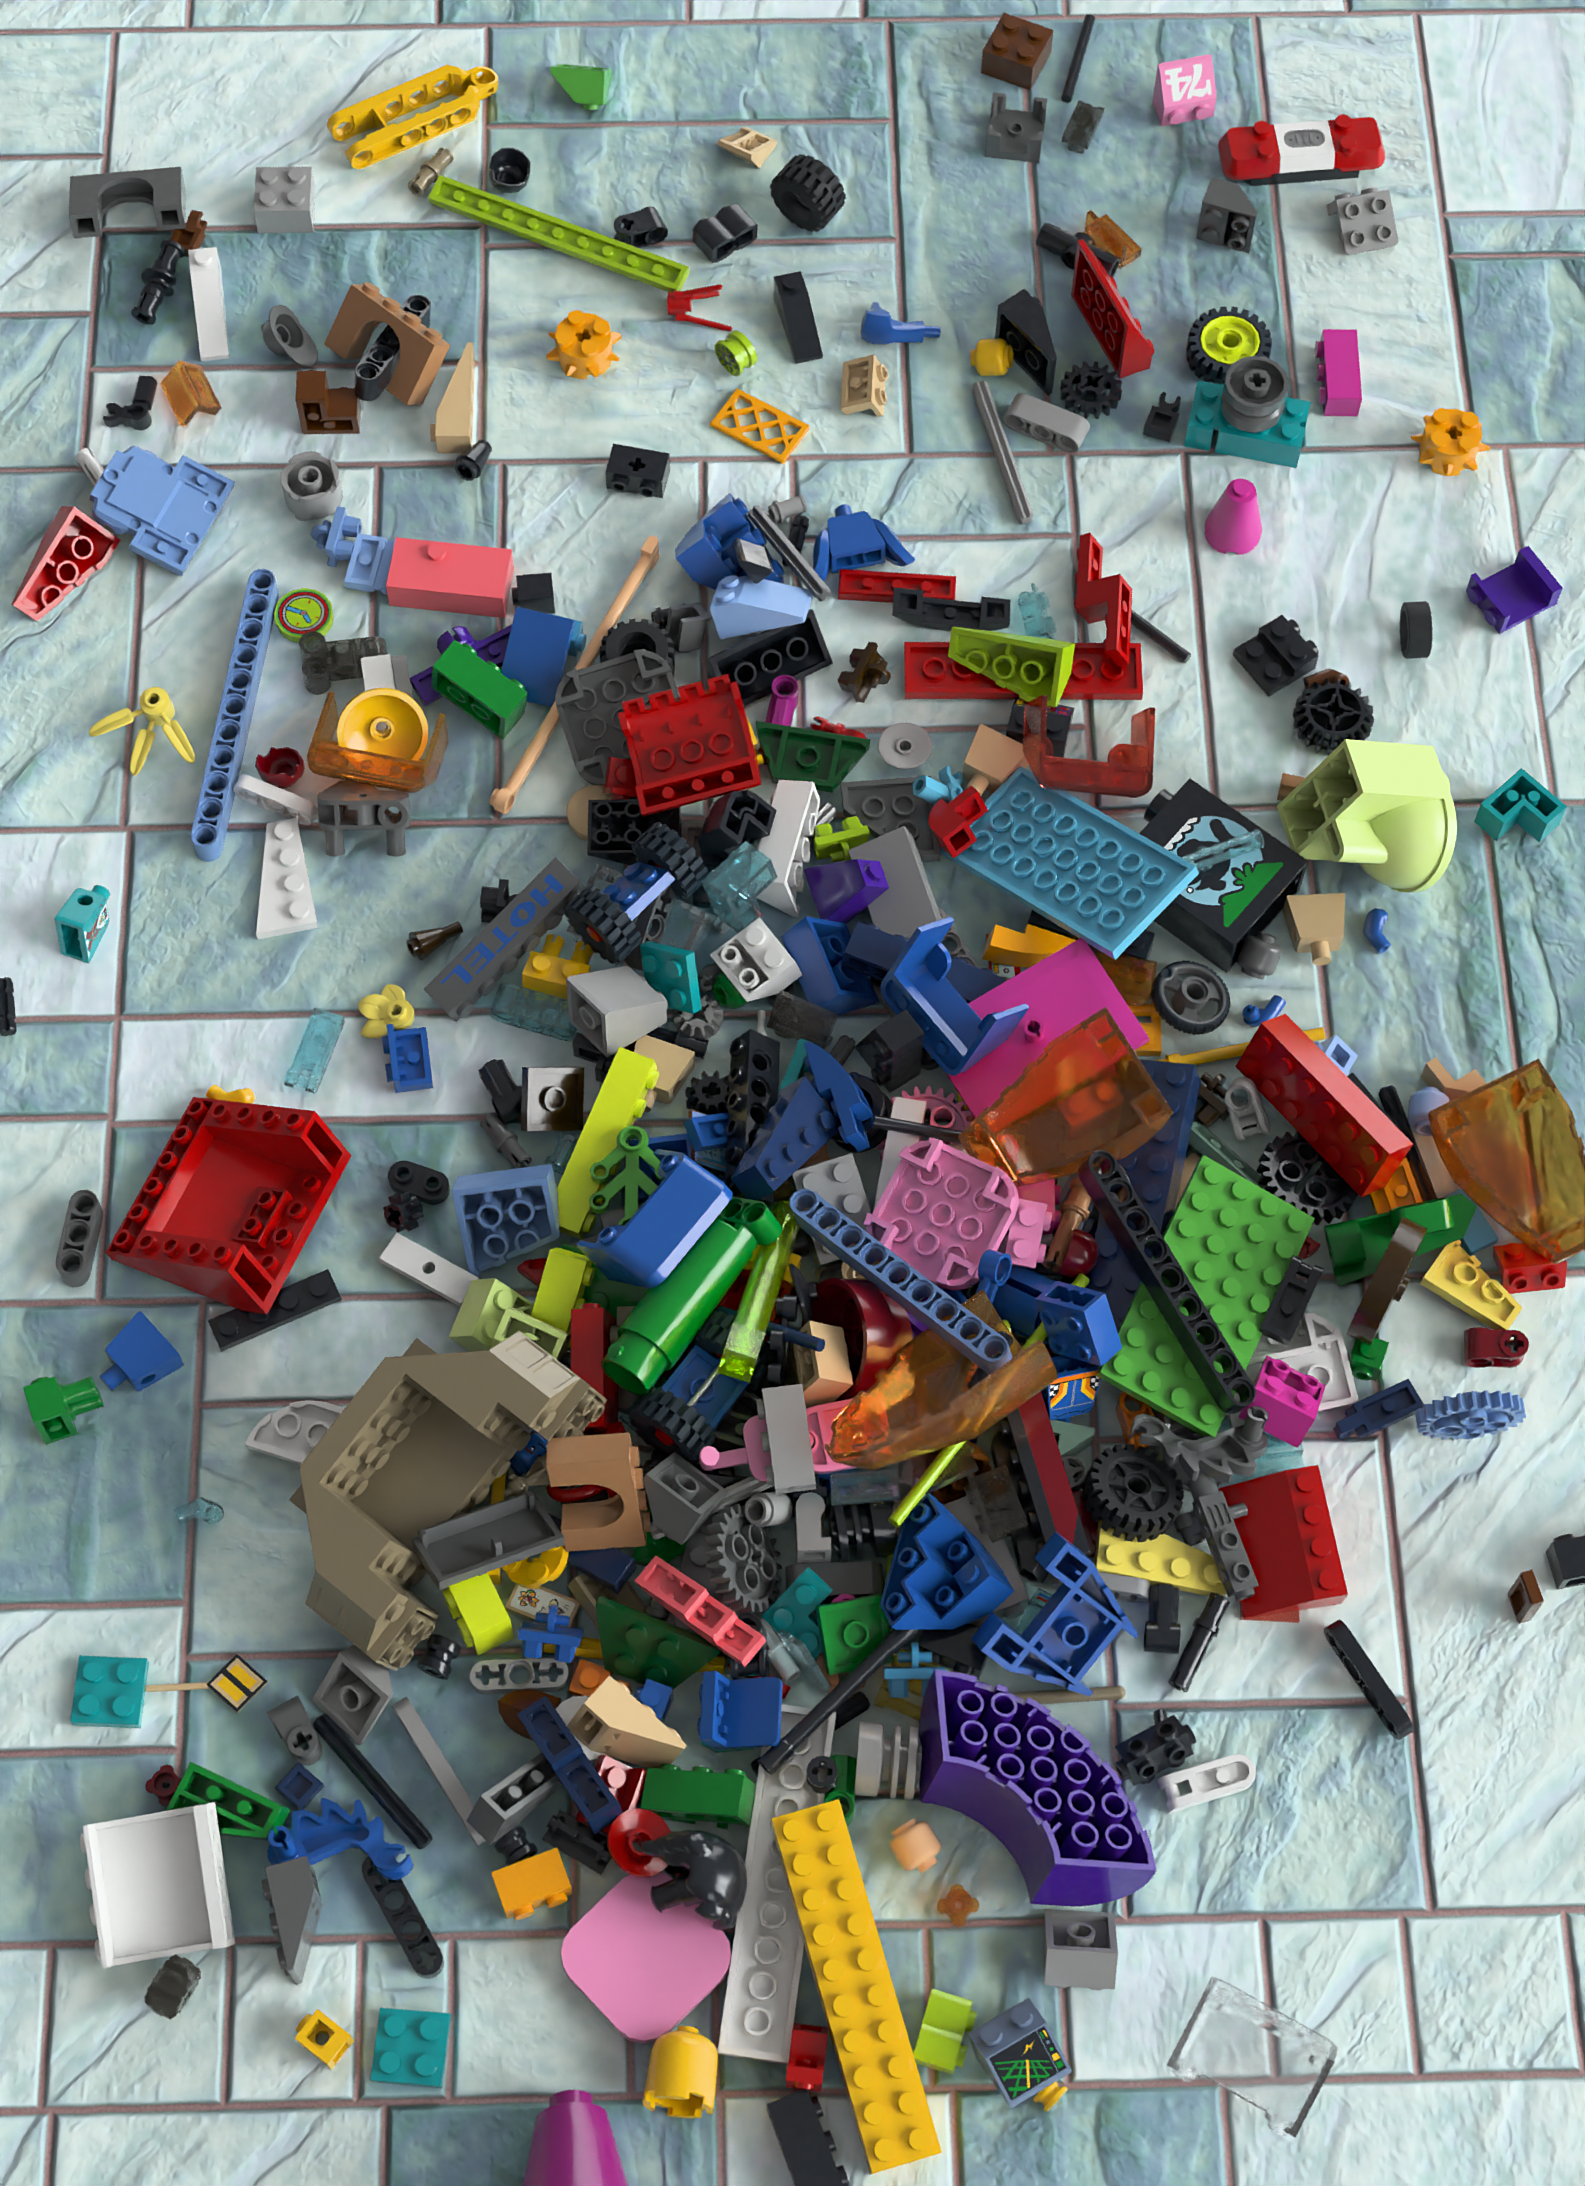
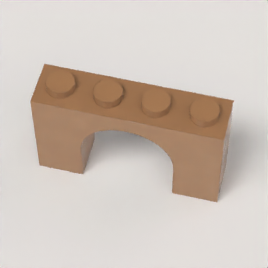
M368 282L364 284H351L324 345L343 359H361L377 326L383 322L388 324L398 337L400 358L386 390L406 405L423 404L450 344L442 339L440 332L421 324V319L418 316L402 310L400 303L380 294V289Z
M630 1433L551 1438L550 1442L547 1440L546 1467L551 1487L591 1484L607 1487L617 1493L614 1497L603 1501L562 1504L561 1533L564 1536L566 1552L646 1546V1534L650 1532L652 1515L651 1512H645L648 1510V1497L646 1490H641L644 1488L642 1468H636L639 1467L638 1446H632Z

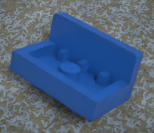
M387 1024L388 1035L382 1036L384 1054H390L391 1063L385 1064L387 1082L394 1083L396 1093L433 1088L426 1027L394 1031L393 1024Z

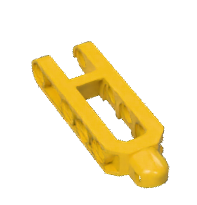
M445 65L334 113L327 121V128L337 141L347 140L372 128H377V131L366 135L365 139L352 144L348 151L345 150V156L353 168H366L474 121L480 107V101L496 93L499 85L498 76L493 70L483 66H477L464 71L456 66ZM444 80V82L441 85L435 87V85L439 81ZM420 91L416 96L411 97L414 92ZM455 95L459 97L446 104L442 102L439 104V107L420 114L419 112L415 114V117L397 125L394 123L388 126L386 123L446 96ZM396 101L392 106L386 108L389 103ZM463 108L459 113L453 115L457 110ZM438 119L434 124L429 125L432 121ZM347 122L342 128L337 129L340 124ZM413 129H414V131H413L412 133H410L409 135L405 136V134H406L407 132H409L410 130H413ZM365 151L362 155L356 157L358 153Z

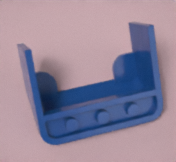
M950 916L917 927L881 983V994L884 1001L896 1015L905 1009L924 1032L923 1047L945 1073L955 1076L966 1072L1003 1044L1030 1007L1024 1003L999 1013L987 1014L981 1020L945 977L951 968V956L941 941L955 921Z
M657 1149L653 1154L660 1161L658 1175L663 1181L625 1226L616 1225L604 1228L598 1235L596 1243L580 1240L576 1244L608 1280L645 1288L656 1287L667 1278L730 1202L733 1193L726 1184L682 1152Z

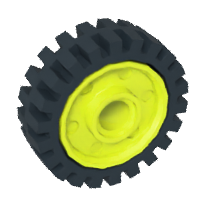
M1224 306L1220 307L1219 313L1213 308L1209 310L1208 315L1205 312L1201 314L1199 320L1196 319L1187 340L1186 358L1191 371L1195 370V375L1198 378L1204 376L1203 381L1205 382L1213 380L1215 381L1214 383L1221 384L1225 383L1226 372L1231 365L1241 358L1250 356L1270 358L1272 346L1271 333L1269 329H1266V324L1263 320L1258 322L1259 317L1256 314L1248 317V310L1243 309L1241 313H1237L1238 307L1233 306L1231 312H1227V307Z

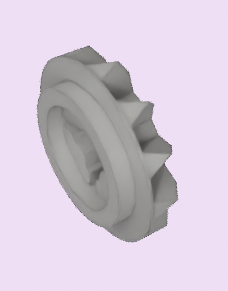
M705 994L704 996L700 995L702 1009L698 1011V1013L705 1011V1022L699 1018L691 1020L693 1018L692 1013L674 1009L673 1020L678 1031L680 1029L684 1034L702 1039L710 1038L719 1031L723 1023V1010H721L717 1000L714 1001Z

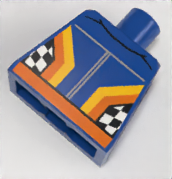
M1063 1355L1033 1361V1368L1050 1420L1071 1423L1072 1416L1086 1414L1092 1410L1101 1382V1378L1096 1376L1100 1366Z

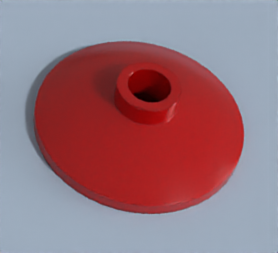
M638 1808L627 1810L620 1814L610 1826L607 1841L611 1857L623 1871L632 1876L641 1878L655 1876L661 1873L668 1864L660 1857L646 1855L642 1850L641 1852L637 1851L633 1847L632 1842L639 1844L641 1848V1844L644 1841L656 1840L658 1837L671 1833V1830L666 1822L654 1812Z

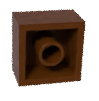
M1003 13L983 49L981 73L1031 91L1051 54L1054 30Z

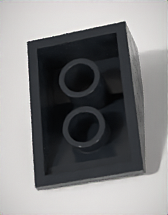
M1023 289L998 305L995 338L1004 339L1008 345L1012 346L1013 360L1047 395H1050L1053 392L1057 360L1040 301Z

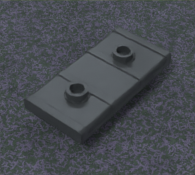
M531 1491L418 1530V1536L412 1538L413 1550L438 1590L564 1545L563 1534L538 1497Z

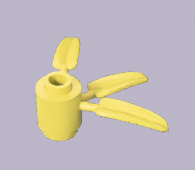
M160 687L148 688L141 694L139 700L141 709L133 712L128 708L119 710L95 723L89 731L91 737H96L133 722L134 717L144 714L149 724L146 730L140 729L133 747L130 760V771L133 776L141 771L155 737V733L152 731L154 725L163 726L162 729L167 738L186 762L194 763L195 761L193 749L184 731L176 720H172L175 714L172 701L168 693Z

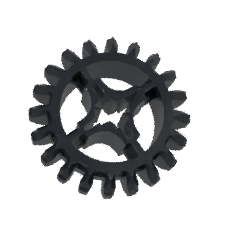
M1325 679L1322 686L1314 682L1311 689L1305 688L1302 696L1297 698L1296 708L1293 710L1294 729L1298 730V739L1306 738V747L1315 745L1316 753L1324 749L1328 756L1345 739L1365 741L1370 736L1371 727H1373L1374 716H1372L1373 706L1368 705V696H1361V688L1352 690L1350 682L1346 686L1340 685L1339 679L1334 684H1330Z

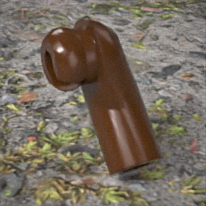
M1330 668L1303 679L1305 688L1311 689L1314 682L1322 686L1325 679L1330 684H1334L1339 679L1340 685L1343 686L1350 682L1346 675Z

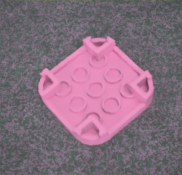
M929 1137V1140L919 1141L909 1148L905 1146L898 1156L901 1158V1161L873 1213L867 1212L864 1225L866 1226L867 1233L935 1285L952 1291L963 1290L980 1280L978 1277V1265L983 1253L988 1249L997 1251L1019 1206L1018 1190L1012 1179L999 1167L996 1166L995 1168L944 1144L939 1139Z
M663 1871L655 1876L646 1878L635 1877L630 1874L624 1877L571 1928L564 1938L561 1949L564 1972L571 1983L573 1982L619 2031L620 2035L629 2042L652 2043L661 2035L671 2032L716 1986L721 1985L729 1974L731 1963L729 1940L722 1930H716L711 1927L714 1921L705 1919L695 1912V1908L699 1906L698 1904L690 1907L680 1904L663 1910L662 1913L654 1907L650 1895L652 1885L656 1886L673 1880Z

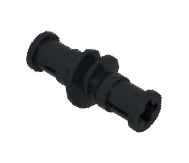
M163 240L161 242L160 254L152 268H146L141 274V279L146 286L142 289L137 307H134L131 311L132 316L141 323L153 325L156 321L155 314L159 305L162 304L164 296L168 297L174 294V289L171 286L176 285L177 281L174 277L176 265L179 258L184 256L185 249L179 243L172 240Z

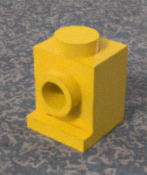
M319 2009L313 2015L308 2013L296 2028L298 2032L295 2036L296 2041L330 2070L334 2068L354 2042L349 2033ZM322 2033L329 2035V2040L325 2045L317 2044V2038Z

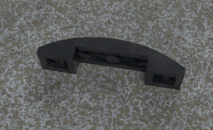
M894 587L892 616L911 624L937 630L951 631L952 627L993 631L1009 628L1011 600L981 597L980 603L937 599L923 597V590Z

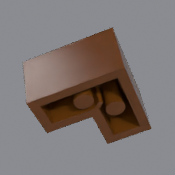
M297 371L295 400L302 434H360L361 403L360 399L355 395L354 388H329L326 371Z

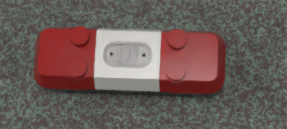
M1341 114L1335 120L1269 125L1266 121H1257L1254 126L1230 128L1218 142V152L1224 175L1232 180L1249 179L1250 186L1358 178L1360 170L1377 169L1385 162V150L1381 132L1376 120L1372 117L1350 118L1348 115Z

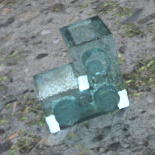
M745 841L738 849L732 851L728 858L715 870H712L702 881V884L716 916L739 933L756 919L763 916L756 897L778 876L771 859Z

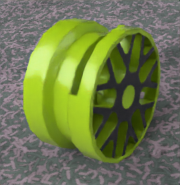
M733 330L726 336L725 340H719L715 344V353L718 360L733 376L741 375L744 368H751L757 363V354L752 343L738 330Z

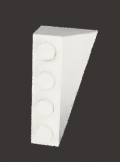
M779 780L776 791H773L770 797V805L777 810L769 836L763 837L760 842H757L755 862L753 867L749 868L747 879L756 898L792 917H799L800 906L796 904L797 892L803 893L805 880L802 879L803 863H809L811 852L808 836H814L820 797L814 782Z

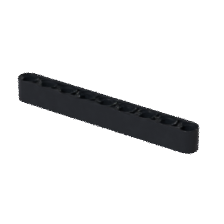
M1095 1151L1080 1165L1078 1169L1080 1181L1217 1406L1227 1414L1240 1412L1255 1399L1256 1390L1253 1383L1115 1158L1107 1151ZM1092 1164L1098 1165L1102 1170V1174L1095 1172ZM1109 1192L1115 1193L1119 1198V1202L1113 1201ZM1127 1220L1135 1224L1136 1231L1130 1229L1127 1225ZM1144 1248L1152 1252L1154 1259L1146 1256ZM1161 1276L1166 1277L1170 1281L1171 1288L1163 1284ZM1179 1304L1187 1309L1188 1316L1180 1312ZM1196 1333L1204 1337L1205 1345L1197 1340ZM1214 1361L1222 1366L1223 1373L1215 1369ZM1231 1390L1239 1394L1240 1402L1232 1397Z

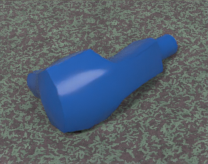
M873 302L871 308L865 311L861 323V339L877 345L923 342L924 337L939 338L941 332L939 326H925L923 321L901 322L891 319L890 313L883 310L878 302Z

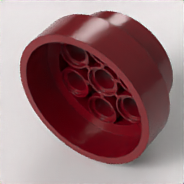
M829 1278L817 1285L816 1291L819 1300L812 1302L811 1321L843 1328L850 1371L852 1372L853 1385L834 1402L879 1394L883 1388L903 1378L908 1369L912 1352V1330L907 1311L885 1293H881L874 1283L864 1278ZM802 1318L801 1328L805 1325V1324H804V1321H803V1318Z

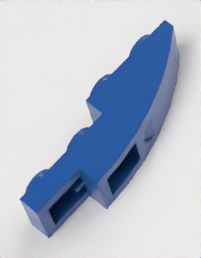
M810 1041L804 1043L807 1053L804 1061L815 1079L812 1082V1086L821 1099L824 1098L832 1107L837 1118H840L842 1125L838 1126V1130L843 1141L846 1144L850 1142L858 1152L870 1147L862 1121L872 1117L873 1113L862 1090L832 1055Z

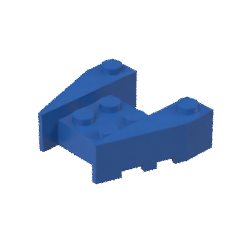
M1055 1531L1036 1555L1035 1559L1063 1583L1022 1634L992 1612L971 1639L983 1653L1008 1671L1017 1674L1022 1673L1034 1677L1036 1680L1066 1687L1068 1690L1091 1696L1093 1692L1081 1680L1121 1628L1135 1639L1139 1634L1119 1606L1109 1587L1103 1581L1093 1562L1082 1551Z

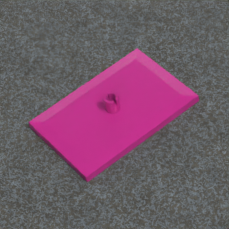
M1082 938L968 1003L981 1020L987 1014L999 1013L1024 1003L1030 1007L1003 1044L966 1072L955 1076L946 1073L986 1136L996 1132L1149 1042L1148 1035L1086 941Z

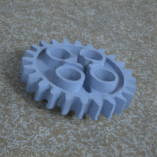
M1488 1390L1483 1392L1457 1393L1456 1397L1444 1396V1400H1432V1404H1424L1423 1408L1417 1409L1418 1413H1415L1418 1432L1423 1433V1436L1430 1435L1432 1439L1441 1437V1440L1453 1437V1440H1458L1459 1438H1482L1484 1434L1496 1435V1431H1508V1427H1517V1423H1523V1419L1526 1418L1523 1398H1519V1395H1511V1392L1501 1394V1391L1488 1393Z

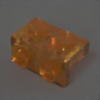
M1098 951L1094 953L1127 1005L1142 1006V1003L1152 999L1157 961L1122 955L1115 960L1103 952Z

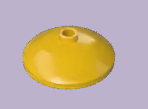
M373 688L356 695L344 707L337 724V740L343 756L355 769L371 776L389 777L408 770L420 759L428 741V724L419 704L406 693L392 688ZM380 722L387 725L384 730H377L375 727Z

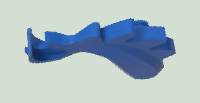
M322 1798L321 1817L306 1810L292 1812L291 1830L284 1826H277L278 1835H275L273 1829L268 1835L270 1845L267 1856L270 1865L307 1856L311 1865L344 1850L356 1848L363 1851L371 1859L377 1871L387 1879H401L408 1875L414 1866L410 1854H407L406 1858L400 1863L396 1861L399 1854L405 1853L404 1845L385 1842L382 1819L377 1816L369 1822L361 1800L358 1799L354 1802L352 1815H349L336 1802Z

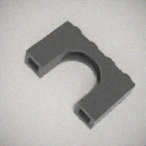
M181 166L70 176L69 218L74 239L102 236V219L105 212L117 204L130 201L145 202L153 206L158 231L186 228V189Z

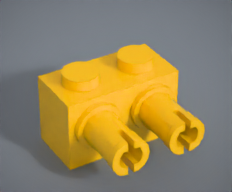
M548 934L541 953L530 952L522 973V997L568 1008L566 979L573 975L591 972V965L588 964L594 951L591 950L588 944L582 950L584 942L578 941L574 947L571 960L559 958L565 941L557 935L555 941L552 942L554 934Z

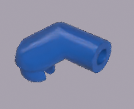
M1273 995L1265 1008L1258 1009L1257 1006L1252 1007V1005H1248L1242 1011L1243 1021L1251 1027L1260 1026L1262 1022L1278 1017L1286 1005V1001L1278 995Z

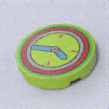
M302 588L287 593L279 600L274 612L279 632L283 637L297 643H309L312 639L324 637L332 628L334 621L331 602L324 594L314 589Z

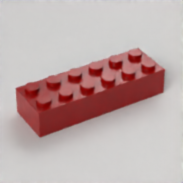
M1286 1014L1260 1024L1235 1067L1246 1078L1251 1079L1255 1083L1257 1090L1360 1197L1384 1188L1413 1143Z

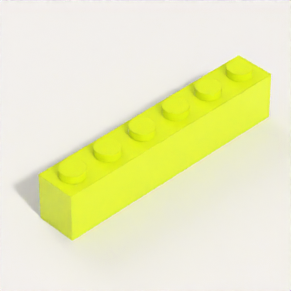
M622 1047L618 1048L557 1187L560 1232L583 1240L585 1233L590 1234L593 1230L597 1216L591 1210L589 1199L593 1193L600 1192L606 1187L608 1181L603 1184L595 1183L591 1178L590 1168L594 1163L601 1162L617 1147V1136L622 1129L633 1126L636 1117H642L647 1104V1100H644L648 1089H654L659 1078V1072L653 1059ZM621 1162L610 1170V1176L617 1174ZM598 1169L595 1171L594 1174L600 1177L603 1176L606 1173V1171L604 1169ZM597 1199L594 1205L598 1206V1204H603L605 1201Z

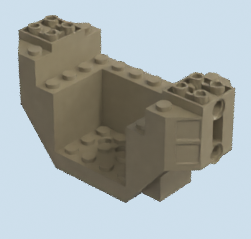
M520 1331L487 1351L437 1354L416 1338L403 1356L385 1357L299 1466L302 1484L289 1501L307 1514L316 1569L305 1604L376 1663L395 1671L399 1667L403 1668L414 1655L413 1649L420 1640H425L431 1635L435 1628V1621L439 1617L437 1611L410 1590V1587L418 1584L426 1574L425 1567L412 1547V1538L418 1536V1530L469 1513L475 1504H480L488 1495V1487L495 1478L501 1477L510 1466L509 1460L517 1450L521 1451L531 1439L530 1433L533 1430L549 1442L552 1440L551 1438L583 1436V1431L588 1424L595 1422L603 1413L604 1404L607 1399Z

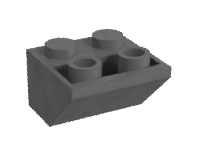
M1211 177L1202 201L1196 239L1237 251L1250 252L1258 212L1239 184Z

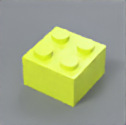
M488 1572L448 1586L447 1589L442 1591L452 1618H460L456 1621L467 1649L473 1646L479 1656L515 1638L510 1617Z

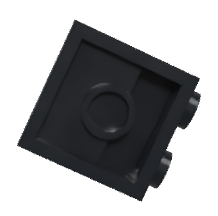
M1283 615L1260 627L1258 635L1236 647L1233 651L1235 659L1268 697L1314 670L1319 657L1316 644L1312 640L1305 641L1300 635V628L1297 622L1293 619L1287 620Z

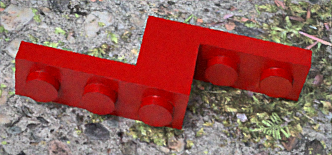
M1091 533L1080 535L1079 548L1076 551L1078 572L1075 574L1077 596L1074 598L1075 610L1078 614H1081L1088 624L1105 620L1107 630L1103 647L1106 655L1110 656L1117 666L1129 664L1132 588L1121 574L1101 578L1103 548Z

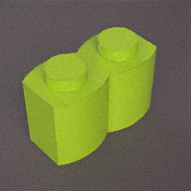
M932 1988L913 2054L916 2064L952 2075L955 2066L962 2068L968 2048L961 2045L965 2031H972L977 2015L976 2011L971 2010L972 2000Z

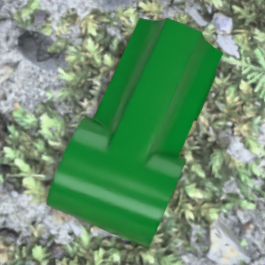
M836 1754L830 1756V1758L837 1765V1783L833 1789L825 1794L824 1803L839 1799L840 1803L847 1806L849 1811L844 1815L847 1826H849L853 1821L855 1810L854 1790L857 1758Z

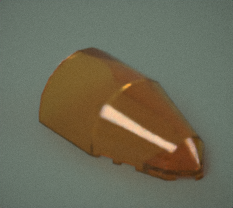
M983 1290L961 1304L996 1332L1004 1331L1013 1337ZM946 1316L942 1321L950 1320L953 1316ZM928 1328L902 1346L895 1353L897 1360L887 1371L880 1369L875 1375L876 1383L866 1393L861 1390L833 1419L831 1425L833 1435L830 1444H825L824 1448L835 1463L872 1471L974 1439L1057 1380L1056 1368L1040 1339L1024 1350L1013 1337V1343L1010 1347L1012 1359L971 1389H968L967 1384L978 1366ZM977 1334L969 1335L966 1339H974L977 1337Z

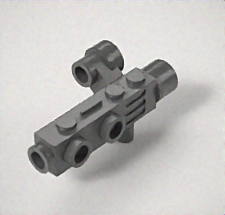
M1206 1474L1198 1476L1195 1481L1189 1480L1187 1484L1194 1499V1502H1192L1193 1511L1176 1517L1174 1525L1177 1532H1181L1185 1544L1190 1546L1197 1545L1206 1539L1218 1570L1219 1580L1223 1583L1228 1597L1235 1596L1236 1601H1241L1254 1596V1588L1259 1584L1233 1520L1248 1514L1245 1503L1228 1507L1223 1492L1218 1490L1215 1479Z

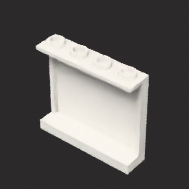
M215 1802L83 1826L84 1833L80 1835V1846L83 1854H87L88 1868L85 1870V1882L88 1890H92L93 1904L90 1905V1918L92 1924L97 1926L98 1940L95 1941V1954L97 1960L102 1962V1969L212 1948L219 1949L235 1944Z

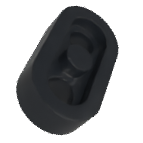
M410 1161L396 1162L388 1171V1181L391 1189L401 1195L409 1191L411 1196L416 1197L421 1202L437 1205L444 1202L450 1194L448 1178L442 1172ZM401 1172L409 1173L406 1178L398 1177ZM437 1182L438 1186L436 1188H429L428 1184Z

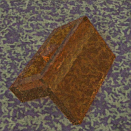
M1092 210L1087 212L1084 233L1094 240L1096 246L1121 258L1120 265L1118 266L1119 269H1122L1141 256L1142 248L1107 214L1099 218Z
M179 360L160 383L181 426L185 427L198 411L216 415L222 408L200 365Z

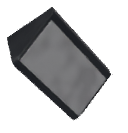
M739 538L733 540L738 564L754 583L758 584L773 572L770 556L765 547Z

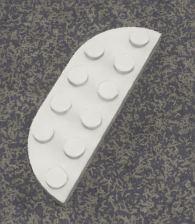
M314 1400L290 1403V1406L265 1416L252 1430L245 1446L249 1449L301 1465L345 1408Z

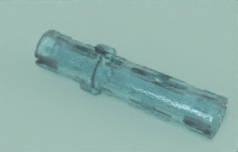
M1256 829L1253 832L1228 839L1207 848L1205 846L1198 847L1196 852L1181 858L1195 865L1197 870L1203 869L1207 871L1212 869L1215 864L1236 858L1258 848H1263L1265 845L1264 838L1261 832ZM1238 844H1242V847L1236 848L1225 853L1223 852V850L1227 848L1236 846ZM1213 854L1212 858L1194 863V860Z

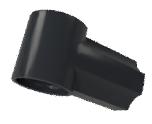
M493 1059L485 1063L478 1070L479 1076L492 1097L491 1101L499 1119L505 1124L520 1117L522 1087L520 1085L517 1086L503 1059Z
M1167 1584L1150 1586L1148 1621H1146L1144 1629L1145 1652L1179 1654L1181 1625L1178 1624L1179 1588Z

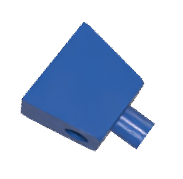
M139 1311L106 1347L105 1353L113 1365L99 1377L111 1391L125 1380L136 1391H142L178 1370L184 1363L177 1350L147 1317Z

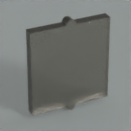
M958 1429L907 1452L914 1467L912 1473L915 1478L920 1479ZM966 1441L925 1494L931 1493L979 1470L972 1455L974 1449L971 1444H968Z

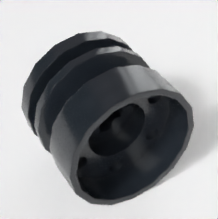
M886 1484L864 1487L863 1503L857 1504L852 1490H846L847 1506H842L839 1492L829 1494V1531L832 1544L838 1553L840 1562H849V1546H853L856 1559L862 1560L864 1544L870 1543L875 1557L894 1554L897 1544L896 1527L888 1521V1518L893 1513V1507Z

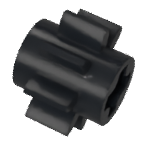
M409 1191L402 1195L396 1193L388 1197L390 1204L383 1207L384 1217L388 1225L396 1228L398 1233L405 1229L409 1232L419 1227L417 1220L424 1217L423 1207L419 1199L411 1196Z

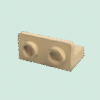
M874 354L843 362L841 410L845 415L867 409H872L877 417L884 415V405L887 403L885 381L888 380V373L885 365L881 364Z

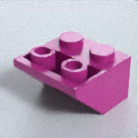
M1266 1356L1253 1381L1256 1390L1255 1399L1249 1406L1240 1411L1238 1418L1245 1421L1249 1408L1251 1409L1253 1406L1262 1407L1269 1415L1263 1431L1298 1448L1316 1418L1325 1385L1313 1376L1304 1375L1294 1370L1282 1360H1275Z

